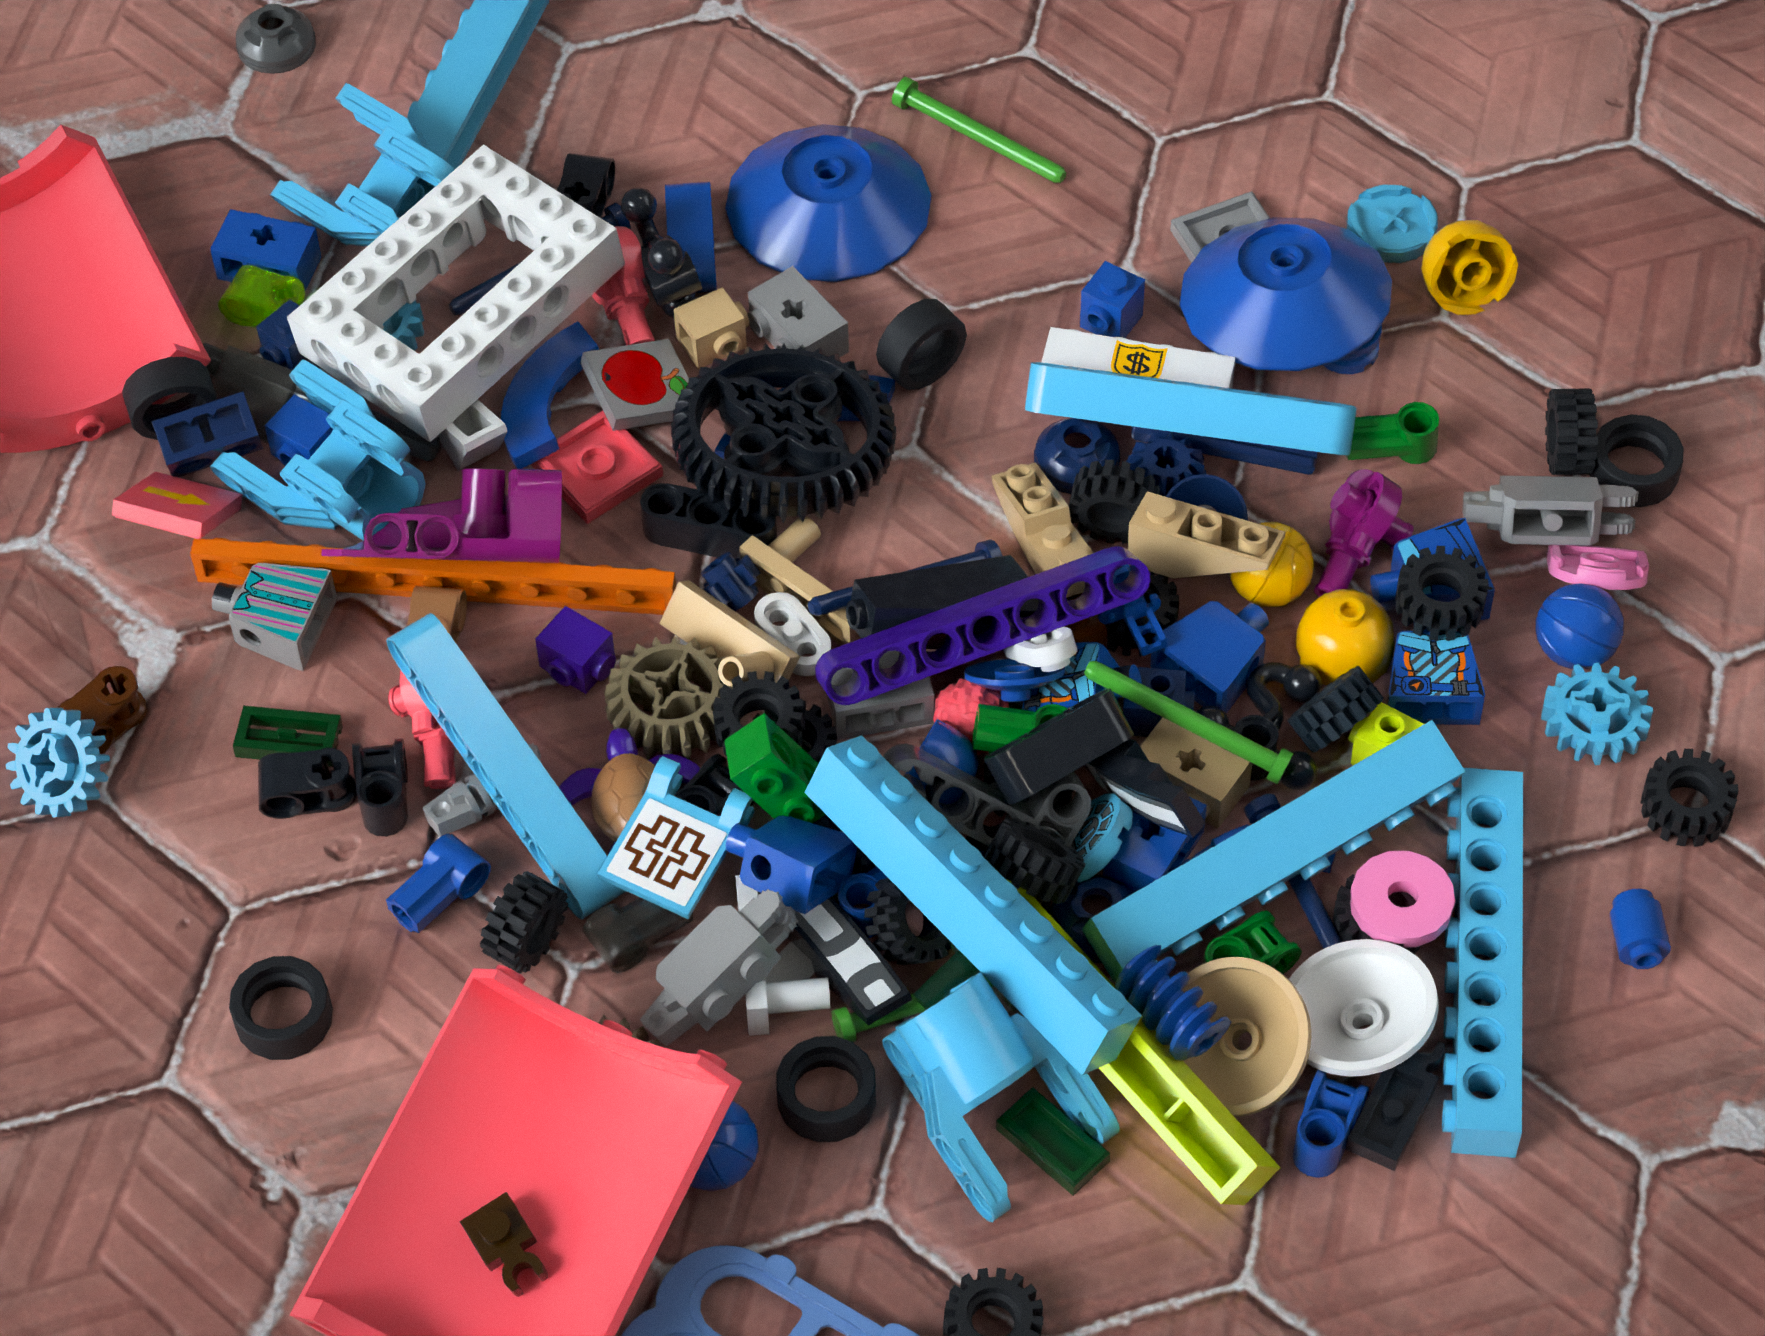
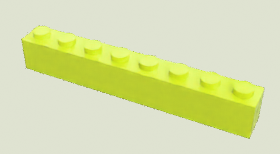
M1019 887L1017 891L1043 917L1048 919L1052 926L1079 953L1084 955L1088 962L1115 988L1114 984L1034 897L1026 894L1025 889ZM1141 1016L1117 1059L1099 1067V1069L1220 1204L1245 1205L1281 1167L1184 1061L1174 1059L1169 1052L1170 1046L1162 1045L1155 1037L1156 1030H1148L1142 1023Z

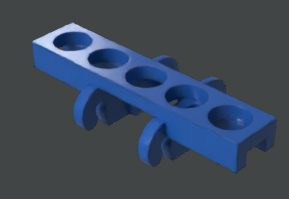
M1129 564L1122 565V568L1115 571L1113 583H1121L1126 580L1131 571ZM1157 594L1149 596L1151 602L1148 604L1144 596H1141L1135 601L1099 613L1098 619L1103 624H1110L1124 618L1142 656L1168 647L1167 638L1153 613L1161 606V600ZM1147 616L1149 622L1144 626H1137L1135 620ZM1155 633L1158 640L1153 644H1146L1143 635Z

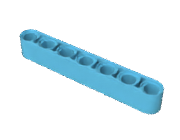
M1031 362L1025 410L1035 413L1336 455H1350L1357 410L1356 406L1041 362Z
M429 613L387 638L388 649L400 670L553 885L567 893L568 898L565 902L568 903V907L573 914L582 920L625 893V890L598 878L597 873L607 858L606 853L439 619L434 614Z

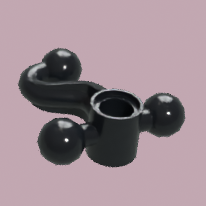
M641 187L632 188L624 194L621 200V211L630 222L635 223L642 240L643 271L658 307H662L669 317L674 318L675 308L697 299L695 292L702 290L701 282L688 252L684 251L682 246L669 235L664 237L659 235L652 219L657 209L654 195L648 189Z
M1268 662L1257 666L1251 671L1246 681L1247 694L1263 716L1248 715L1242 717L1234 727L1230 725L1227 713L1219 707L1205 706L1196 712L1279 754L1281 750L1277 749L1279 730L1284 721L1283 708L1275 695L1266 688V684L1269 682L1283 684L1288 697L1293 701L1303 703L1311 700V697L1321 691L1322 680L1319 672L1311 665L1299 664L1291 667L1280 662ZM1293 751L1292 753L1294 754L1280 781L1289 789H1306L1313 784L1317 776L1315 760L1306 752ZM1252 764L1250 781L1263 779L1268 776L1269 772Z

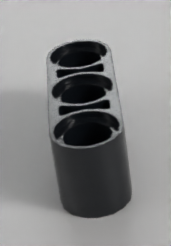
M658 483L645 489L641 495L640 505L645 537L650 542L660 546L717 558L724 553L730 552L734 558L738 557L740 559V546L752 535L767 546L777 538L775 515L769 516L765 521H763L761 514L752 513L745 518L741 508L727 512L724 501L712 504L708 493L698 494L697 489L669 483Z
M1109 688L1080 701L987 755L984 760L1007 804L1010 805L1028 798L1131 738L1134 732L1113 692Z

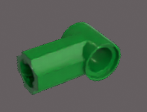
M1412 402L1400 408L1397 414L1355 417L1350 455H1346V458L1348 460L1399 456L1403 461L1410 464L1426 463L1437 452L1439 415L1429 404Z
M978 704L973 729V749L993 752L1067 710V708L1057 704H1047L1034 712Z

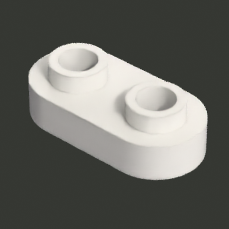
M776 592L761 598L754 610L755 625L800 655L793 673L801 676L816 675L817 661L824 653L831 650L829 635L793 595ZM777 621L785 622V624L781 626H776L773 623ZM812 654L813 656L803 657L801 655Z
M1061 627L1003 650L1007 658L1018 661V663L1041 667V670L1044 672H1052L1070 664V658L1076 654L1077 646L1072 630L1067 627Z

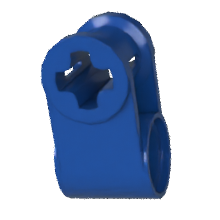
M1317 1070L1310 1086L1302 1115L1298 1121L1292 1157L1295 1166L1300 1172L1316 1178L1326 1177L1335 1172L1346 1149L1347 1139L1366 1104L1370 1087L1360 1085L1358 1088L1329 1079L1327 1078V1072ZM1314 1140L1323 1141L1324 1143H1326V1144H1328V1145H1327V1146H1318V1145H1314V1144L1311 1143L1310 1141H1314Z

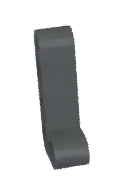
M907 743L897 744L891 747L883 756L898 772L900 770L909 772L914 766L918 777L927 783L925 790L918 778L910 774H905L903 777L908 779L913 787L938 812L943 814L956 830L987 846L990 845L1001 825L1000 823L997 826L989 827L983 824L985 817L992 811H1006L1005 819H1020L1025 825L1027 822L1032 823L1038 830L1045 829L1051 832L1050 836L1054 838L1059 837L1065 841V846L1070 847L1091 809V798L1074 772L1031 795L1027 803L1019 801L1008 805L1001 790L914 745ZM953 787L963 789L962 796L958 801L952 804L939 802L940 796L945 790ZM1066 789L1076 791L1070 803L1063 806L1053 804L1054 797L1060 791Z

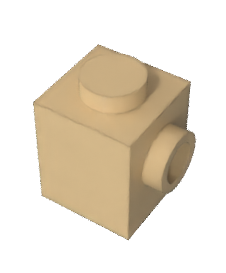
M723 287L674 309L676 339L697 369L712 364L714 358L725 359L730 351L737 353L747 347L746 327L750 325L747 312L739 301H732Z

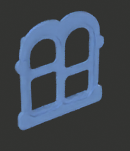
M726 1245L698 1250L677 1262L666 1274L658 1288L656 1307L643 1312L635 1318L621 1336H722L705 1323L701 1314V1300L706 1290L713 1283L726 1277L737 1276L755 1281L801 1310V1319L788 1336H816L821 1329L826 1327L834 1328L846 1336L920 1335L896 1323L887 1324L885 1327L880 1326L797 1277L795 1264L783 1255L775 1254L765 1258L752 1250Z

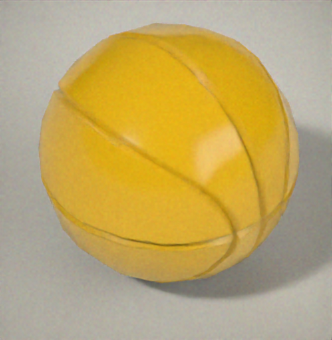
M1279 522L1259 523L1285 531V538L1267 570L1229 573L1230 580L1237 592L1251 603L1262 607L1283 606L1300 597L1309 586L1314 567L1312 551L1303 535L1293 527Z

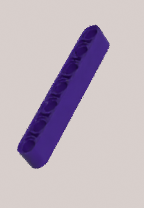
M1119 546L1109 547L831 649L824 653L817 661L815 668L816 679L828 697L835 703L845 706L856 704L1135 601L1147 591L1150 583V572L1147 566L1126 548ZM1130 564L1131 571L1126 580L1121 583H1113L1115 571L1122 565ZM1084 581L1085 588L1080 597L1075 600H1067V591L1071 585ZM1030 599H1038L1037 610L1028 617H1020L1022 605ZM983 616H992L991 626L986 632L973 634V627L978 619ZM938 633L946 634L945 643L941 648L936 651H926V644L930 637ZM893 650L899 651L898 661L893 666L885 669L879 668L880 658L885 653ZM842 668H851L853 670L852 676L847 683L839 686L832 685V678L838 670Z

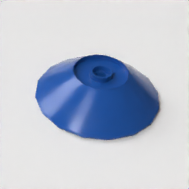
M821 124L784 132L754 149L731 177L725 210L735 240L759 264L780 273L793 266L806 280L839 282L875 274L905 256L927 227L932 195L921 166L895 141L860 127Z
M1273 217L1234 227L1204 246L1183 274L1179 306L1192 335L1211 351L1219 355L1235 357V363L1255 370L1302 371L1339 361L1373 338L1390 312L1392 279L1379 252L1351 230L1314 218Z

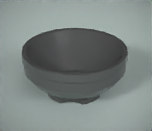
M267 4L252 12L243 19L236 31V49L240 60L252 70L261 73L275 74L291 71L304 64L311 57L316 46L315 32L306 15L294 8L280 4ZM279 18L284 21L276 29L269 30L260 26L263 21Z

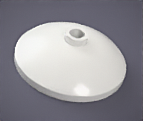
M1360 939L1334 944L1309 957L1289 978L1301 994L1310 1017L1312 1037L1307 1064L1330 1074L1365 1076L1383 1072L1401 1064L1422 1047L1429 1038L1437 1020L1439 1000L1436 985L1430 971L1412 952L1390 942ZM1370 1025L1368 1028L1359 1029L1361 1026Z

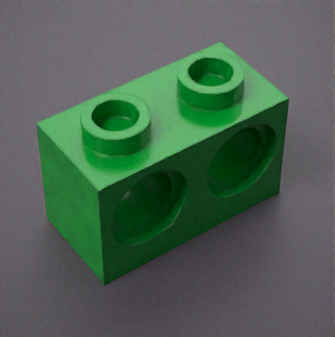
M765 713L724 740L730 779L771 817L775 819L778 816H790L814 823L826 815L804 793L819 763Z

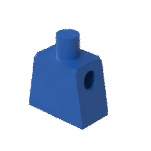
M1210 601L1163 630L1167 638L1168 647L1151 653L1150 667L1186 671L1185 691H1195L1194 700L1202 707L1215 706L1228 713L1247 688L1246 681L1251 671L1264 662L1266 640L1261 632L1269 625L1268 616L1262 608L1254 603H1249L1235 615L1218 601ZM1157 636L1152 638V644L1158 640Z
M778 816L757 830L736 823L730 830L726 840L727 852L743 858L740 872L742 884L762 893V890L767 891V889L779 892L783 897L782 901L785 906H791L793 910L804 915L838 892L840 884L845 878L852 875L857 846L845 833L790 816Z

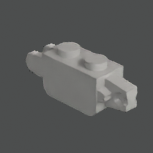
M1500 476L1499 485H1491L1490 491L1464 492L1462 513L1463 518H1466L1467 522L1487 523V529L1498 530L1501 540L1510 544L1590 546L1599 542V534L1623 535L1632 533L1633 529H1635L1636 519L1631 517L1630 514L1602 512V507L1635 506V502L1638 501V491L1633 489V487L1623 485H1599L1597 477Z
M769 889L767 891L762 890V893L757 894V898H753L740 912L732 905L717 906L657 965L655 979L663 986L664 990L640 1021L664 1046H668L696 1023H699L708 1031L718 1020L726 1017L733 1006L756 983L762 981L769 974L771 968L782 958L775 949L797 927L796 923L798 920L792 907L784 905L783 897L779 892L770 891Z

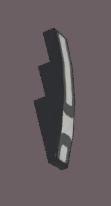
M1128 739L1084 765L1109 794L1115 793L1132 809V812L1158 826L1194 838L1206 823L1184 788L1173 785L1160 764L1148 760L1136 740Z
M832 896L805 915L795 911V916L798 920L796 923L797 927L793 929V932L789 933L787 938L811 960L815 975L818 978L828 977L829 989L868 1026L912 1000L909 990L881 953Z

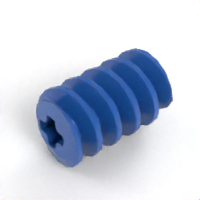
M1154 945L1136 955L1126 964L1115 983V989L1120 991L1125 999L1142 1015V1023L1148 1030H1156L1155 1037L1162 1045H1170L1169 1052L1175 1060L1183 1061L1202 1055L1221 1039L1232 1022L1225 1016L1212 1023L1210 1019L1215 1014L1218 1008L1217 1005L1211 1001L1198 1008L1196 1005L1203 996V990L1197 986L1184 992L1183 989L1188 984L1190 976L1186 971L1170 977L1169 974L1173 971L1177 962L1172 956L1156 962L1155 960L1161 952V945Z

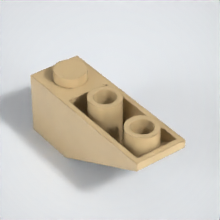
M1146 492L1129 522L1128 550L1141 560L1150 572L1170 578L1267 570L1285 538V531Z

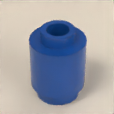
M1630 889L1618 894L1612 901L1613 908L1609 915L1619 959L1624 964L1633 966L1636 969H1650L1659 965L1662 959L1671 951L1660 902L1654 899L1653 894L1646 889Z

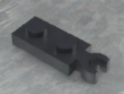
M1438 1042L1431 1054L1424 1055L1416 1052L1401 1064L1381 1072L1347 1139L1345 1150L1390 1170H1396L1437 1088L1439 1077L1431 1074V1072L1437 1070L1442 1063L1445 1050L1444 1043Z

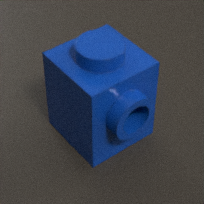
M1104 261L1081 291L1080 327L1097 335L1126 338L1143 316L1145 279Z
M293 395L264 425L271 455L278 458L284 466L287 465L295 454L309 460L333 431V428L326 421L329 413Z

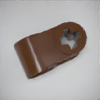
M113 666L101 671L90 683L73 697L62 702L57 708L81 711L80 720L93 719L96 723L91 734L92 736H105L106 741L98 747L99 753L104 754L113 743L145 718L147 703L143 695L137 691L138 682L134 673L126 667ZM108 682L110 683L111 688L113 690L111 694L107 688ZM129 702L131 703L133 708L132 713H130V710L127 706Z

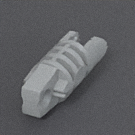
M528 743L529 747L532 749L534 754L541 762V754L537 745H534V743ZM475 774L466 776L465 783L462 781L454 783L449 789L423 807L426 820L439 836L454 832L472 823L476 824L482 820V814L488 817L494 813V810L499 809Z

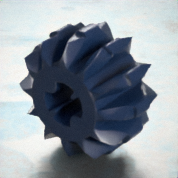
M1151 432L1147 443L1136 441L1132 449V455H1129L1128 460H1126V462L1131 463L1130 470L1134 471L1139 466L1145 470L1144 477L1153 476L1156 480L1155 485H1159V495L1166 496L1174 485L1185 478L1206 474L1202 450L1192 449L1193 444L1190 437L1180 441L1175 440L1172 432L1167 435L1166 439H1160Z

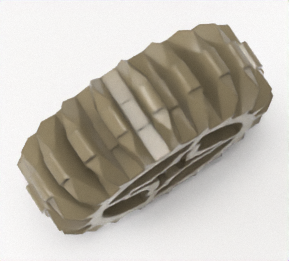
M676 634L669 644H662L655 636L652 647L648 649L637 643L634 649V657L621 654L619 668L611 669L609 684L606 685L604 691L605 703L607 704L606 715L610 724H613V730L625 728L632 735L637 749L643 747V753L648 760L656 752H663V754L682 752L686 759L690 758L692 754L691 749L694 748L707 753L710 747V740L716 741L713 703L715 697L720 698V689L724 686L718 675V667L725 657L717 658V653L712 645L700 650V644L695 637L688 644L683 645ZM691 680L703 686L709 694L700 691V686L690 683ZM633 702L643 705L644 710L653 713V715L649 716L642 712Z

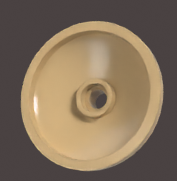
M1225 957L1198 966L1188 973L1190 979L1183 991L1186 992L1193 987L1199 986L1204 993L1196 1006L1199 1008L1205 1003L1213 1001L1218 1008L1210 1021L1213 1023L1221 1017L1227 1016L1232 1023L1221 1039L1205 1053L1183 1061L1234 1117L1261 1112L1286 1096L1295 1086L1305 1069L1312 1037L1310 1017L1306 1004L1297 988L1285 975L1263 962L1244 957ZM1249 1032L1252 1037L1251 1045L1247 1049L1241 1050L1238 1044L1239 1038L1243 1033Z

